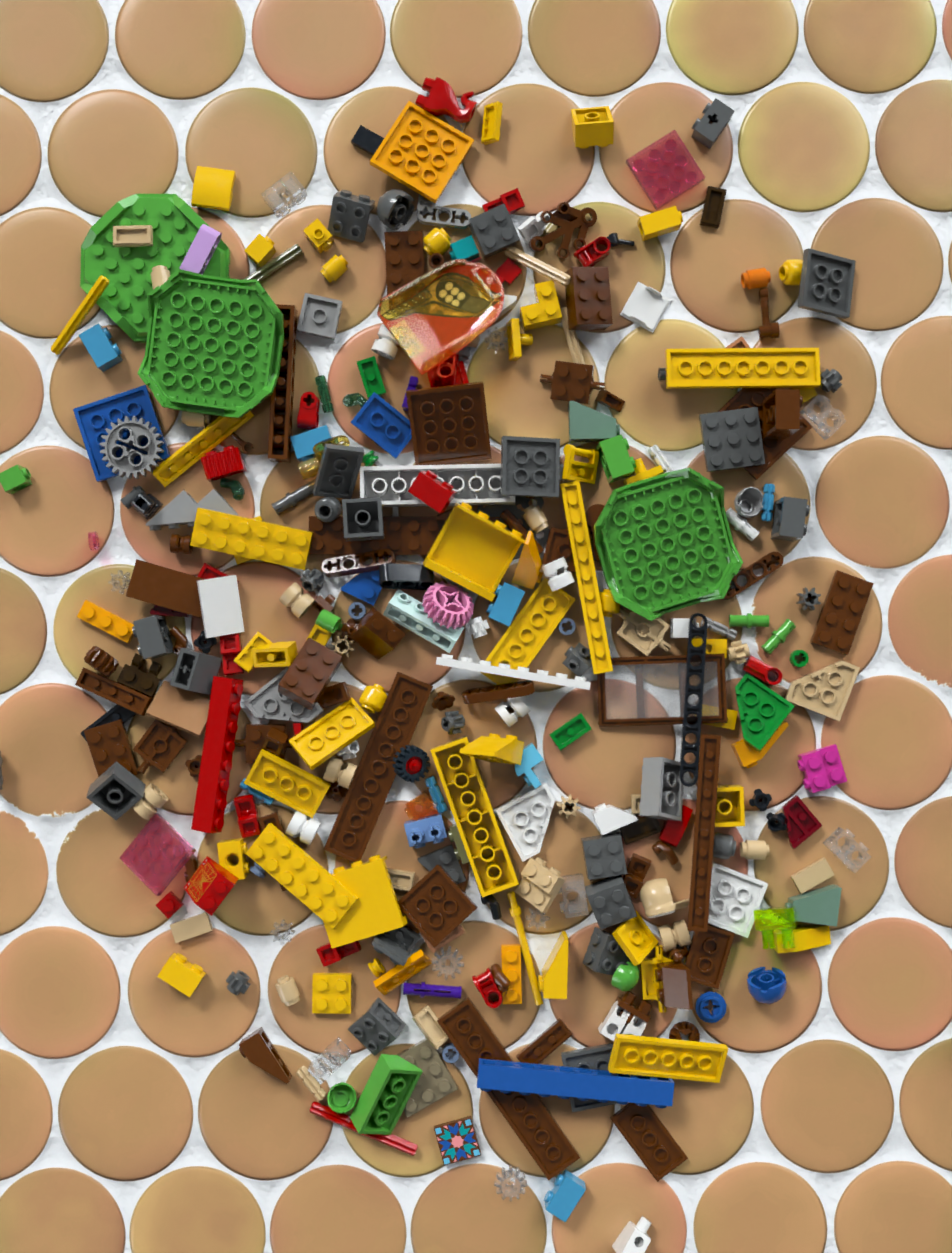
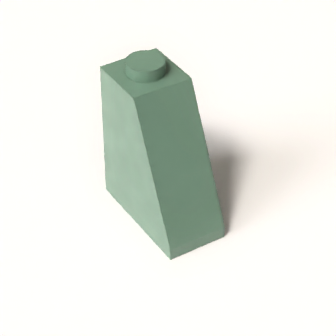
M569 401V442H601L620 435V425L616 424L615 418L575 401Z
M832 884L789 897L788 903H785L784 913L791 921L837 927L842 888Z

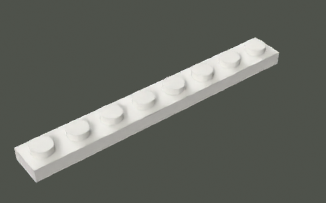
M442 654L436 660V665L590 690L591 682H586V677L575 676L574 680L568 679V674L556 673V676L548 675L549 671L537 669V673H532L526 667L518 666V670L510 669L508 664L499 663L497 667L491 666L490 661L480 660L479 663H473L472 658L461 657L460 660H455L453 655Z

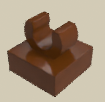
M331 594L325 599L319 595L314 600L312 606L319 612L325 609L332 613L334 608L331 605L336 598Z

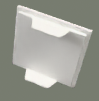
M638 282L620 315L653 333L671 299L650 286L647 287Z

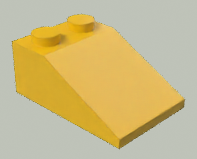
M489 733V737L480 736L461 748L460 753L486 762L521 765L524 742L517 740V736L506 735V738H500L498 734Z
M566 931L561 932L542 968V975H538L539 992H542L543 999H567L568 937Z

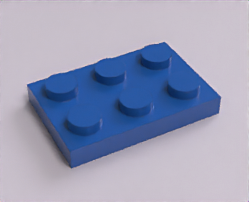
M375 392L350 422L395 459L412 439L410 420Z

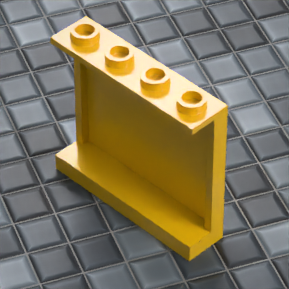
M456 502L423 564L434 572L492 602L495 597L494 592L521 544L525 543V540L522 538L523 534L515 529L512 532L505 529L506 525L498 520L495 523L488 519L490 516L481 511L478 513L472 511L473 507L465 502L461 504Z
M380 854L370 857L368 862L356 861L351 863L349 868L345 869L344 866L333 869V873H330L358 897L357 901L334 929L323 921L332 949L404 927L408 923L406 915L402 916L384 861L387 859V856L380 857Z

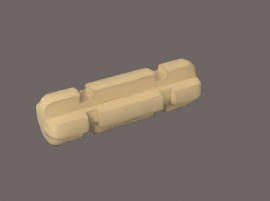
M302 1066L297 1070V1076L303 1079L302 1082L311 1094L314 1093L315 1099L321 1101L325 1098L326 1092L323 1088L320 1089V1084L312 1074L308 1073L309 1070Z

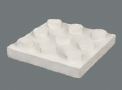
M713 862L708 923L748 938L768 883Z

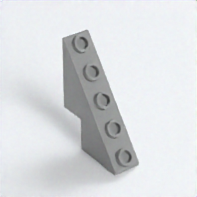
M215 489L198 503L188 492L183 490L145 525L149 526L151 531L162 530L161 527L169 526V529L181 528L180 525L188 524V527H194L198 507L239 515Z

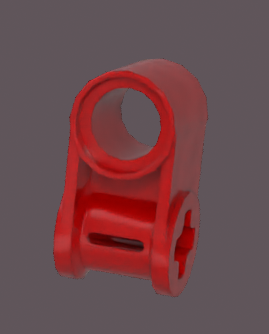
M598 237L591 243L578 249L573 256L578 258L583 267H593L608 256L611 243L606 237ZM603 244L607 249L599 251L597 246Z
M459 352L437 366V375L441 386L455 384Z
M305 392L301 396L297 428L309 430L318 428L320 400L313 392ZM310 398H312L314 400V403H311L309 406L306 403V401H309Z
M487 968L486 972L478 976H472L473 982L487 1006L490 1008L500 1006L502 1003V992L498 989V984L493 978L491 969ZM491 993H496L499 999L491 1001L488 996Z

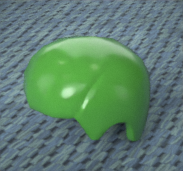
M628 961V965L620 964L611 981V984L621 991H630L639 980L638 967Z
M344 1082L332 1086L327 1095L329 1107L332 1111L339 1114L352 1110L357 1101L356 1091L353 1086Z

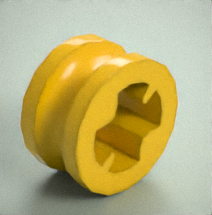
M374 958V962H369L368 967L378 978L380 973H385L386 970L379 959Z

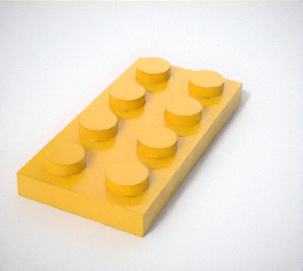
M350 698L351 700L344 702L289 740L290 745L311 770L375 727L374 721L353 698Z
M264 749L260 751L244 781V784L311 818L315 815L331 785Z

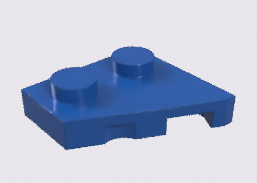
M379 570L359 573L342 586L340 590L374 606L382 590L379 584Z

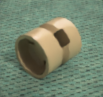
M295 582L282 594L279 601L286 607H291V612L298 618H301L312 607L315 599L308 593L304 594V589Z
M332 756L323 779L331 783L337 781L339 786L349 789L358 766L349 762L344 764L342 759Z
M150 783L145 788L143 798L132 808L141 817L150 820L157 813V808H162L168 801V797L160 788Z
M684 919L673 922L672 926L666 924L658 927L665 952L676 949V945L683 947L691 944V938Z

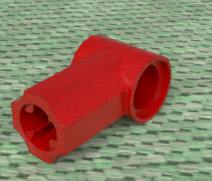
M752 655L747 659L742 669L768 685H776L782 680V673L779 669L773 668ZM770 671L776 673L777 678L774 682L768 679Z

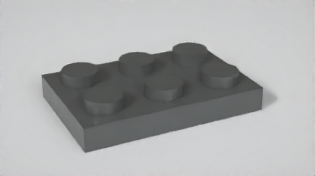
M325 443L313 488L314 496L351 499L365 453L364 448Z

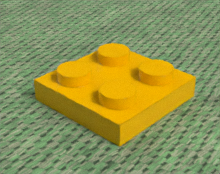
M637 911V917L623 921L612 933L634 966L639 965L658 944V940Z
M313 973L312 1013L351 1014L352 973Z

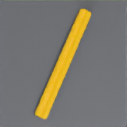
M102 275L98 278L51 346L53 353L61 354L109 285V279Z

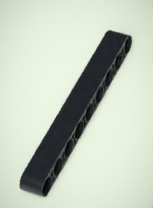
M700 613L692 614L688 622L679 767L680 781L687 787L695 785L698 780L708 623L706 616ZM696 616H700L703 619V624L700 627L693 625V619ZM694 636L702 638L700 646L695 647L692 645L691 641ZM694 655H698L701 658V662L697 666H693L690 663V659ZM692 675L699 676L700 681L697 685L689 683V678ZM695 694L698 696L696 704L688 703L690 695ZM689 714L697 715L695 723L690 724L687 722ZM689 733L696 735V740L692 743H688L685 740L686 735ZM687 753H693L695 755V758L692 762H686L684 760V756ZM686 772L693 773L694 777L691 781L683 779V775Z

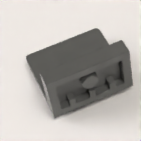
M378 997L367 1012L356 1020L348 1030L373 1055H377L398 1037L406 1023Z

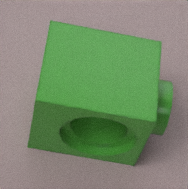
M15 465L0 473V483L7 493L14 494L32 485L30 480L32 477L26 467Z

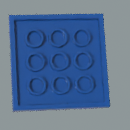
M146 385L73 409L97 482L119 476V472L116 474L112 472L113 467L110 469L106 467L108 462L102 460L106 455L100 453L101 450L105 449V447L100 445V443L105 442V439L101 436L108 435L105 429H112L111 422L118 425V418L124 422L125 416L129 417L130 420H132L133 416H136L138 421L142 417L145 419V423L151 422V428L155 426L158 429L156 433L162 435L158 440L164 442L163 445L159 446L164 452L158 454L162 460L156 459L155 462L158 463L170 457ZM130 431L124 432V440L129 438ZM143 438L141 446H146L148 438ZM116 441V444L125 446L130 450L133 449L142 454H148L147 451L138 449L134 445L130 446L124 442ZM119 449L116 452V457L119 458L123 455V449ZM140 455L134 458L135 465L141 462Z

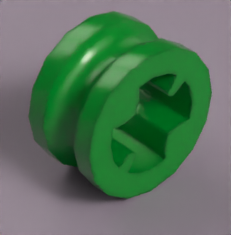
M373 450L363 456L362 463L365 466H372L379 459L378 456H374L375 452Z
M795 650L790 654L789 660L793 666L803 667L808 663L809 656L803 650ZM801 653V657H804V659L798 664L796 663L795 656H799Z

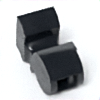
M144 492L137 495L131 503L135 508L134 510L146 520L151 519L163 505L152 494L146 495Z

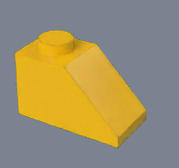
M296 641L276 642L252 648L254 668L291 666L298 655Z

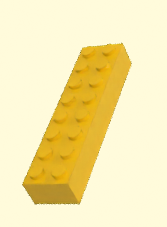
M465 736L431 748L430 751L481 896L485 897L519 885L476 760L474 757L460 753V749L469 744L468 737Z

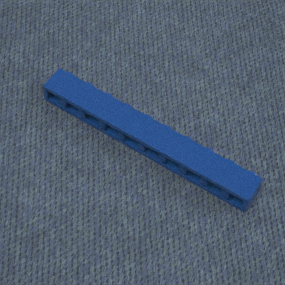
M479 1058L477 1088L486 1092H490L493 1089L500 1090L502 1093L519 1092L522 1095L535 1093L542 1097L556 1095L562 1099L577 1097V1099L582 1101L597 1099L598 1102L602 1103L616 1101L622 1105H626L628 1102L636 1103L638 1106L650 1104L658 1108L672 1107L674 1081L671 1078L609 1073L607 1070Z

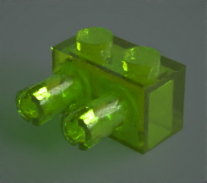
M795 906L757 908L754 910L755 929L762 933L763 949L776 948L773 934L775 929L781 930L783 948H788V941L790 948L796 947L793 930L797 927Z

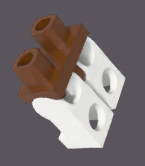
M625 991L622 997H617L605 1020L599 1025L598 1030L600 1034L614 1041L616 1034L641 1036L651 1019L649 1013L652 1004L642 999L639 1006L636 1007L633 1005V1002L637 996L631 991Z

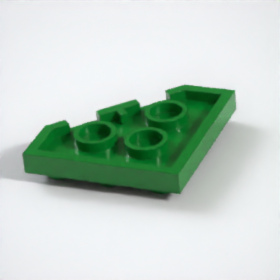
M746 673L735 687L743 740L755 750L761 752L795 706Z

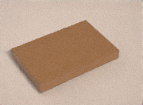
M164 680L146 711V715L200 738L207 724L210 700L191 691L172 686Z

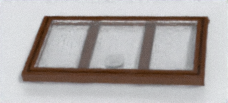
M724 653L706 654L701 724L727 723ZM686 655L611 658L613 671L597 674L599 727L682 724ZM694 655L690 659V663L693 666H697L701 662V658L698 655ZM692 675L689 678L691 685H697L700 681L698 675ZM692 694L688 697V703L696 704L698 702L697 695ZM689 714L687 716L688 723L693 724L697 721V715Z

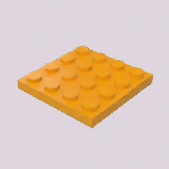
M408 101L371 158L370 165L436 204L474 144V139Z

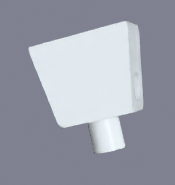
M643 1216L637 1225L629 1221L612 1245L615 1252L645 1253L651 1242V1238L646 1232L652 1223Z

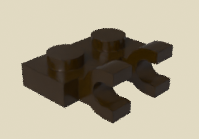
M135 653L131 666L124 665L117 682L153 698L161 683L157 676L162 666L153 661L148 674L140 671L139 669L145 659H143V656Z

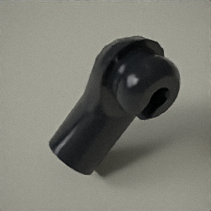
M492 894L485 897L481 896L482 904L489 903L492 918L494 920L500 919L502 917L501 910L495 897Z

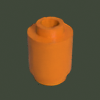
M765 267L746 270L745 273L741 274L743 289L747 288L750 290L767 287L771 281L770 272Z

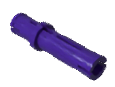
M404 982L403 995H418L420 998L432 996L461 999L462 986Z

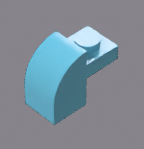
M533 743L523 748L521 765H514V769L518 777L525 773L526 775L523 778L528 786L533 785L536 789L542 784L531 768L541 762L543 758Z

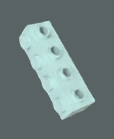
M398 589L389 601L383 615L450 653L465 627H457L456 629L452 627L447 629L445 625L440 627L439 623H433L432 618H427L428 613L424 612L422 602Z

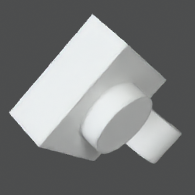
M543 211L539 212L536 218L531 216L517 227L524 242L528 245L532 237L543 234L541 228L548 224L543 223L540 219ZM548 214L544 215V219L548 221L550 217Z

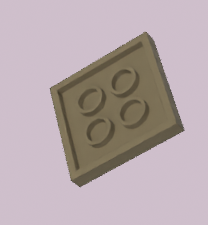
M427 1038L397 1054L423 1071L403 1110L407 1118L458 1089L438 1050L432 1047Z

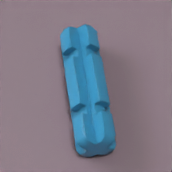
M765 484L761 520L771 521L775 485Z
M435 777L426 778V786L429 787V793L434 804L437 805L438 813L447 811L448 807L443 802L444 798L438 785L436 786Z
M246 778L240 783V788L245 791L248 790V793L259 800H264L263 802L267 805H271L275 799L244 784Z

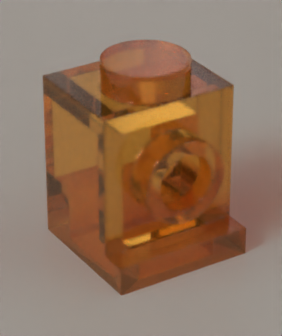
M424 791L406 802L407 808L404 810L410 819L414 818L416 821L433 811L435 805L427 792ZM420 804L422 810L417 811L415 805Z

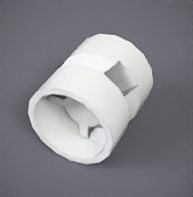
M381 324L377 334L379 339H375L371 350L382 357L394 360L398 351L396 346L401 344L404 333L394 327L387 329L384 324Z
M564 557L541 567L545 577H549L548 584L552 592L575 582L572 573L567 571L568 565Z
M520 697L508 698L507 702H501L495 707V710L509 728L518 721V717H524L530 712V709ZM512 707L515 712L510 714L507 710Z
M296 811L285 834L293 838L300 837L301 842L310 845L321 823L312 818L308 820L306 815Z

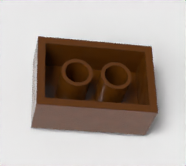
M571 267L565 272L571 276L569 285L565 286L569 330H605L613 324L608 267Z
M776 389L763 400V439H787L800 430L803 424V417L800 415L803 397L800 395V389Z
M308 638L278 684V692L312 711L339 668L342 656Z

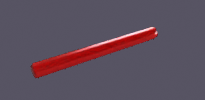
M313 1101L309 1110L310 1113L357 1132L350 1116L334 1112L330 1107ZM362 1134L411 1156H414L418 1149L417 1144L393 1134Z

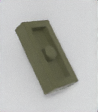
M456 823L450 825L448 835L451 842L455 841L457 849H454L456 858L461 860L462 864L468 863L469 859Z

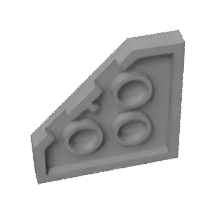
M290 666L244 702L256 718L311 723L325 711L318 702L311 711L278 692V684Z

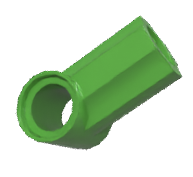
M325 609L320 612L316 619V625L332 634L337 630L340 631L343 627L342 618Z

